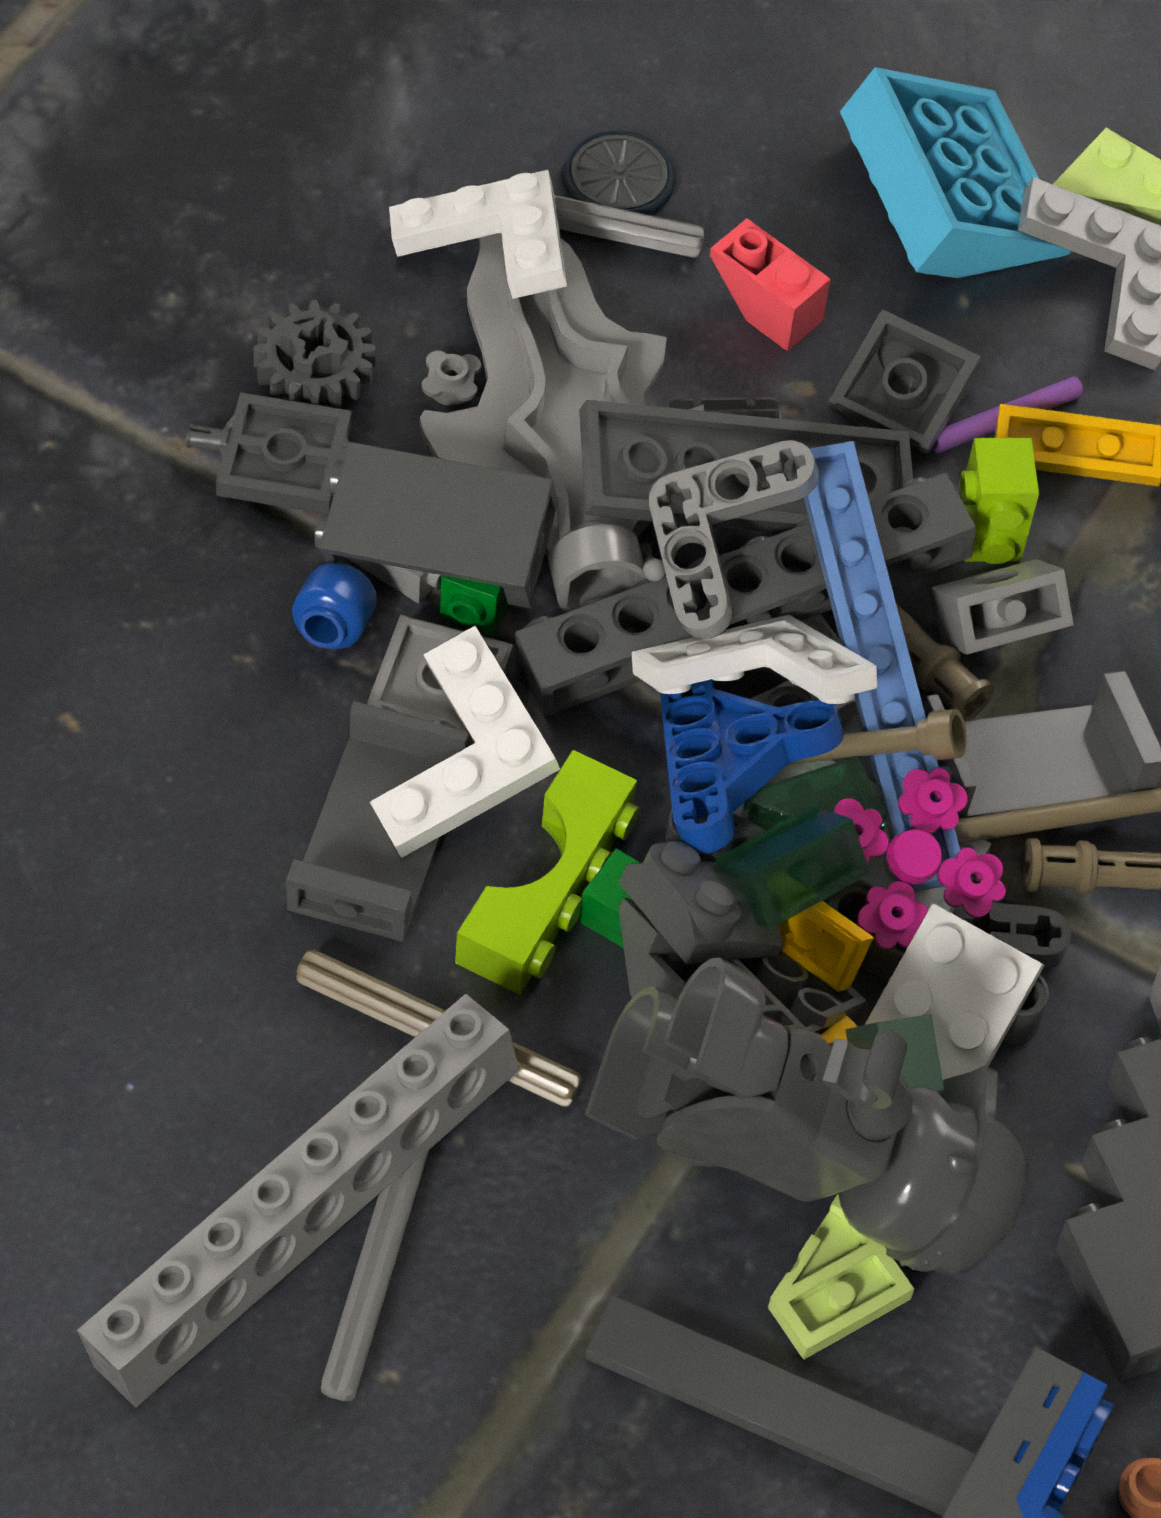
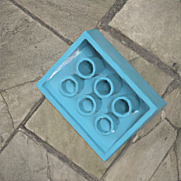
M875 67L841 109L840 113L850 132V138L862 157L869 172V178L876 187L888 212V218L895 227L907 252L908 260L916 272L961 278L1067 256L1072 252L1071 250L1018 231L1024 189L1033 177L1038 179L1039 177L995 90Z

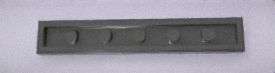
M614 1295L586 1349V1360L942 1516L976 1453Z

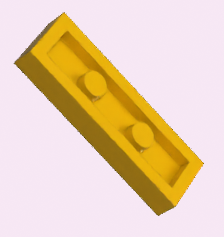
M1007 404L999 405L994 438H1032L1036 470L1158 487L1161 483V425Z

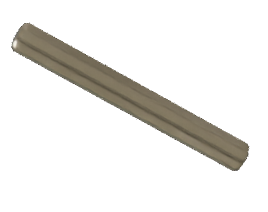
M308 950L296 971V979L300 984L413 1037H416L446 1011L317 950ZM512 1042L519 1071L508 1081L560 1106H569L574 1101L581 1086L582 1076L579 1072Z

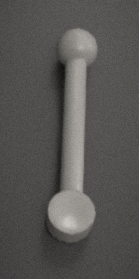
M651 542L639 543L645 563L643 567L644 576L650 581L661 580L666 574L663 561L653 557Z

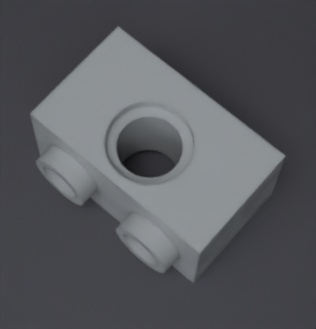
M1038 559L930 587L940 642L949 647H954L957 651L966 655L1074 625L1064 569Z

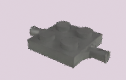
M240 392L235 413L223 430L191 423L186 445L187 448L193 447L220 452L221 465L216 480L217 496L329 514L334 496L329 491L330 476L334 463L337 460H344L352 426V411Z

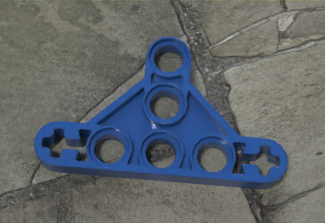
M713 679L691 684V689L683 693H660L672 814L680 842L691 846L698 854L712 853L729 844L735 832L734 811L790 762L830 752L842 742L844 732L835 704L824 703L817 699L778 708L716 690ZM690 693H693V695H694V696H687V697H685V695L690 694ZM702 788H707V789H704V790H701V791H698V792H694V791L699 790V789H702ZM706 817H707V821H706V822H704V823H700V822H699V819H700V818H706Z

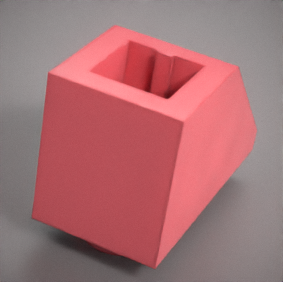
M748 218L710 249V257L745 320L787 352L823 322L831 279Z

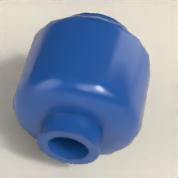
M335 562L322 564L308 575L292 606L293 621L304 638L317 647L334 650L348 648L361 638L377 607L376 590L371 581L360 570L348 564Z

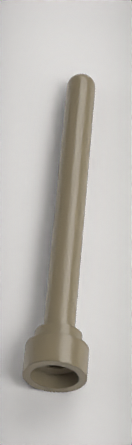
M958 709L932 711L929 713L928 718L920 719L917 726L844 734L842 742L830 752L793 761L789 764L920 750L923 755H932L935 760L962 758L967 747L966 726L963 716Z
M1161 787L959 819L958 824L954 828L958 843L960 844L1161 812Z

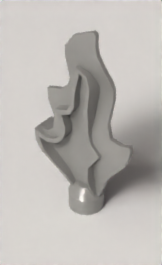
M497 233L479 238L480 251L466 293L467 308L481 349L487 378L479 405L449 413L424 410L419 419V426L423 439L435 458L553 479L558 505L545 554L548 557L549 569L558 604L567 613L578 609L585 601L597 596L610 597L632 589L638 582L646 578L643 574L645 563L638 539L653 521L588 516L585 513L579 409L586 400L645 405V396L663 369L667 337L630 332L606 318L595 301L581 261L570 245L562 239L561 246L567 287L512 299L507 282L502 234ZM704 404L689 410L704 411Z

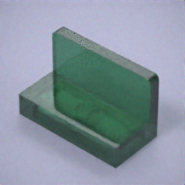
M816 806L800 812L715 859L720 872L742 880L757 925L767 929L777 926L870 874L853 819Z

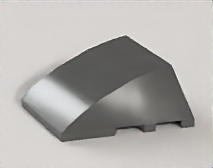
M622 898L618 909L631 997L633 998L636 993L647 986H655L679 998L690 977L705 962L685 964L632 899ZM780 951L778 956L726 960L753 974L762 983L765 990L763 1015L774 1019L782 1026H798L821 1035L846 1015L851 1019L860 1013L866 1003V1000L852 986L849 989L837 992L782 951Z

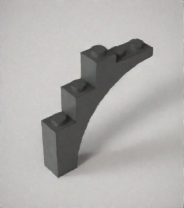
M1148 1037L1131 1041L1117 1052L1106 1082L1125 1120H1114L1099 1127L1091 1136L1081 1162L1101 1204H1089L1072 1212L1065 1220L1055 1246L1119 1382L1161 1368V1039L1152 1041Z

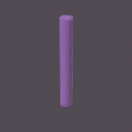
M1073 376L1004 404L1050 410L1082 397L1083 387L1079 379ZM999 406L946 426L934 443L933 451L939 454L972 441L974 438L994 432Z

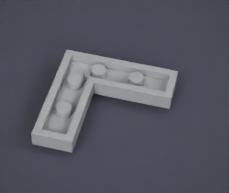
M1033 177L1024 189L1018 231L1116 268L1104 352L1155 370L1161 362V226Z

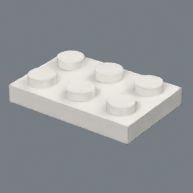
M932 903L865 1025L931 1014L942 1079L969 1073L984 1065L989 1066L1045 965Z

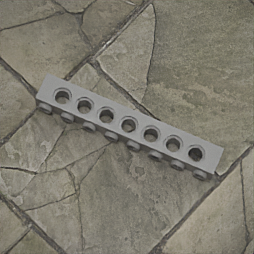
M467 994L463 995L77 1330L94 1368L137 1408L519 1071L510 1030Z

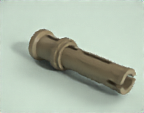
M896 603L912 667L915 671L917 685L924 692L932 691L935 695H939L940 700L950 709H958L964 721H969L977 716L990 702L994 694V686L987 679L978 680L960 662L961 654L954 647H949L948 645L940 646Z
M1028 838L1024 844L1022 855V885L1025 892L1035 893L1039 887L1073 888L1076 895H1086L1088 892H1093L1095 887L1161 890V854L1151 852L1096 850L1094 844L1081 840L1075 846L1041 845L1038 838Z

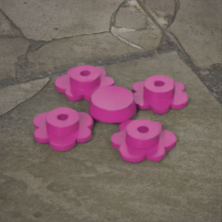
M936 768L929 774L924 770L914 769L905 775L902 781L905 793L898 800V808L903 814L911 815L910 824L914 830H908L896 835L890 844L886 833L879 828L882 823L880 813L874 809L864 811L862 805L855 799L846 798L839 801L834 808L833 814L825 815L819 823L820 831L826 836L822 842V852L828 860L835 863L847 860L852 868L861 869L867 865L869 857H880L887 850L889 868L897 878L902 880L893 882L887 889L881 886L871 888L866 895L868 904L862 907L857 915L859 927L867 933L875 935V943L881 949L888 950L896 944L902 948H908L928 912L923 903L915 901L914 889L908 883H925L937 873L938 881L947 888L943 895L945 903L953 908L962 906L963 911L973 918L985 916L991 910L992 902L1000 901L1006 893L1005 885L999 880L1003 873V866L995 855L982 854L978 856L974 849L966 847L957 853L956 859H946L940 864L942 857L941 848L931 834L939 827L947 831L952 830L959 821L957 813L966 806L968 800L965 789L959 784L950 783L948 772L941 768ZM930 796H933L936 799L937 803L933 802L930 799ZM851 829L856 830L858 836L853 835ZM970 877H974L977 884L973 883ZM892 911H895L899 918H895L892 915Z

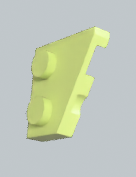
M839 1195L833 1200L830 1211L815 1234H811L791 1271L785 1274L770 1297L768 1309L803 1360L911 1300L914 1292V1287L895 1260L886 1255L887 1249L885 1246L863 1236L850 1226L842 1211Z

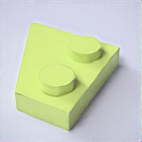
M1105 128L1053 183V185L1161 225V160L1108 128Z

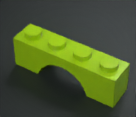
M572 750L544 795L542 827L558 845L561 852L559 862L544 877L524 886L510 888L486 886L457 932L455 964L521 995L532 976L540 979L544 975L555 953L556 946L552 944L561 929L569 932L579 918L583 891L611 856L612 852L609 850L617 837L626 840L638 820L640 807L634 805L637 786L636 779Z

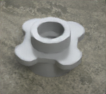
M440 350L428 354L426 366L429 368L428 377L422 381V390L427 396L448 406L460 405L476 396L477 386L474 384V377L481 370V362L476 356L471 354L464 356L446 354Z

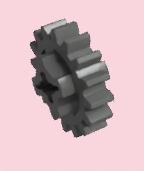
M311 300L309 310L301 312L297 305L291 303L288 304V317L284 318L273 312L269 315L270 329L259 327L257 331V345L253 346L254 367H257V381L259 385L270 384V397L281 398L286 394L289 396L290 401H304L320 406L321 402L329 401L333 408L341 409V396L345 394L357 400L360 398L361 384L370 385L372 382L373 367H376V345H372V331L370 327L359 328V315L357 313H352L345 318L341 317L340 304L334 303L328 311H321L318 301Z

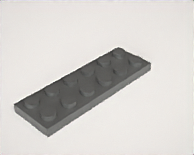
M586 400L579 409L585 513L588 516L653 521L649 507V493L652 486L660 478L674 472L789 440L801 442L809 449L854 441L868 497L877 498L899 490L905 483L913 479L908 431ZM789 460L784 463L783 474L787 481H793L798 478L795 460ZM763 467L755 469L762 484V490L769 489ZM740 474L729 475L720 483L718 494L724 499H738L747 492L750 485L749 479ZM675 493L671 495L672 502L669 507L677 520V524H688L683 510V502L686 500L681 493ZM803 497L793 502L711 526L783 533L793 529L798 523L809 517ZM907 527L894 528L895 530L904 533L913 531L912 529Z

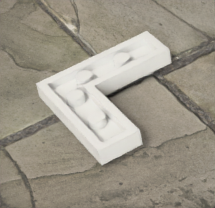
M548 170L536 173H520L510 179L480 186H465L455 192L425 199L414 198L403 204L389 207L392 241L397 257L501 233L507 282L512 299L567 287L554 190Z
M791 615L726 629L722 634L712 639L692 637L631 652L633 674L658 692L664 694L683 693L691 689V684L710 679L716 681L737 680L744 676V671L760 667L774 670L787 678L792 684L800 686L818 697L821 702L828 704L846 703L853 700L856 693L877 689V666Z
M476 626L423 654L429 668L464 727L469 732L474 744L370 801L401 858L560 770L555 756Z

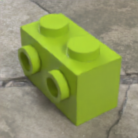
M974 438L967 470H963L960 476V499L976 526L972 557L965 559V562L1003 564L1008 561L1022 560L1039 496L1032 438Z

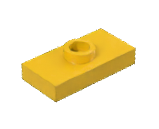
M778 870L768 873L761 890L776 906L783 943L781 951L837 992L849 989L874 937L782 871Z

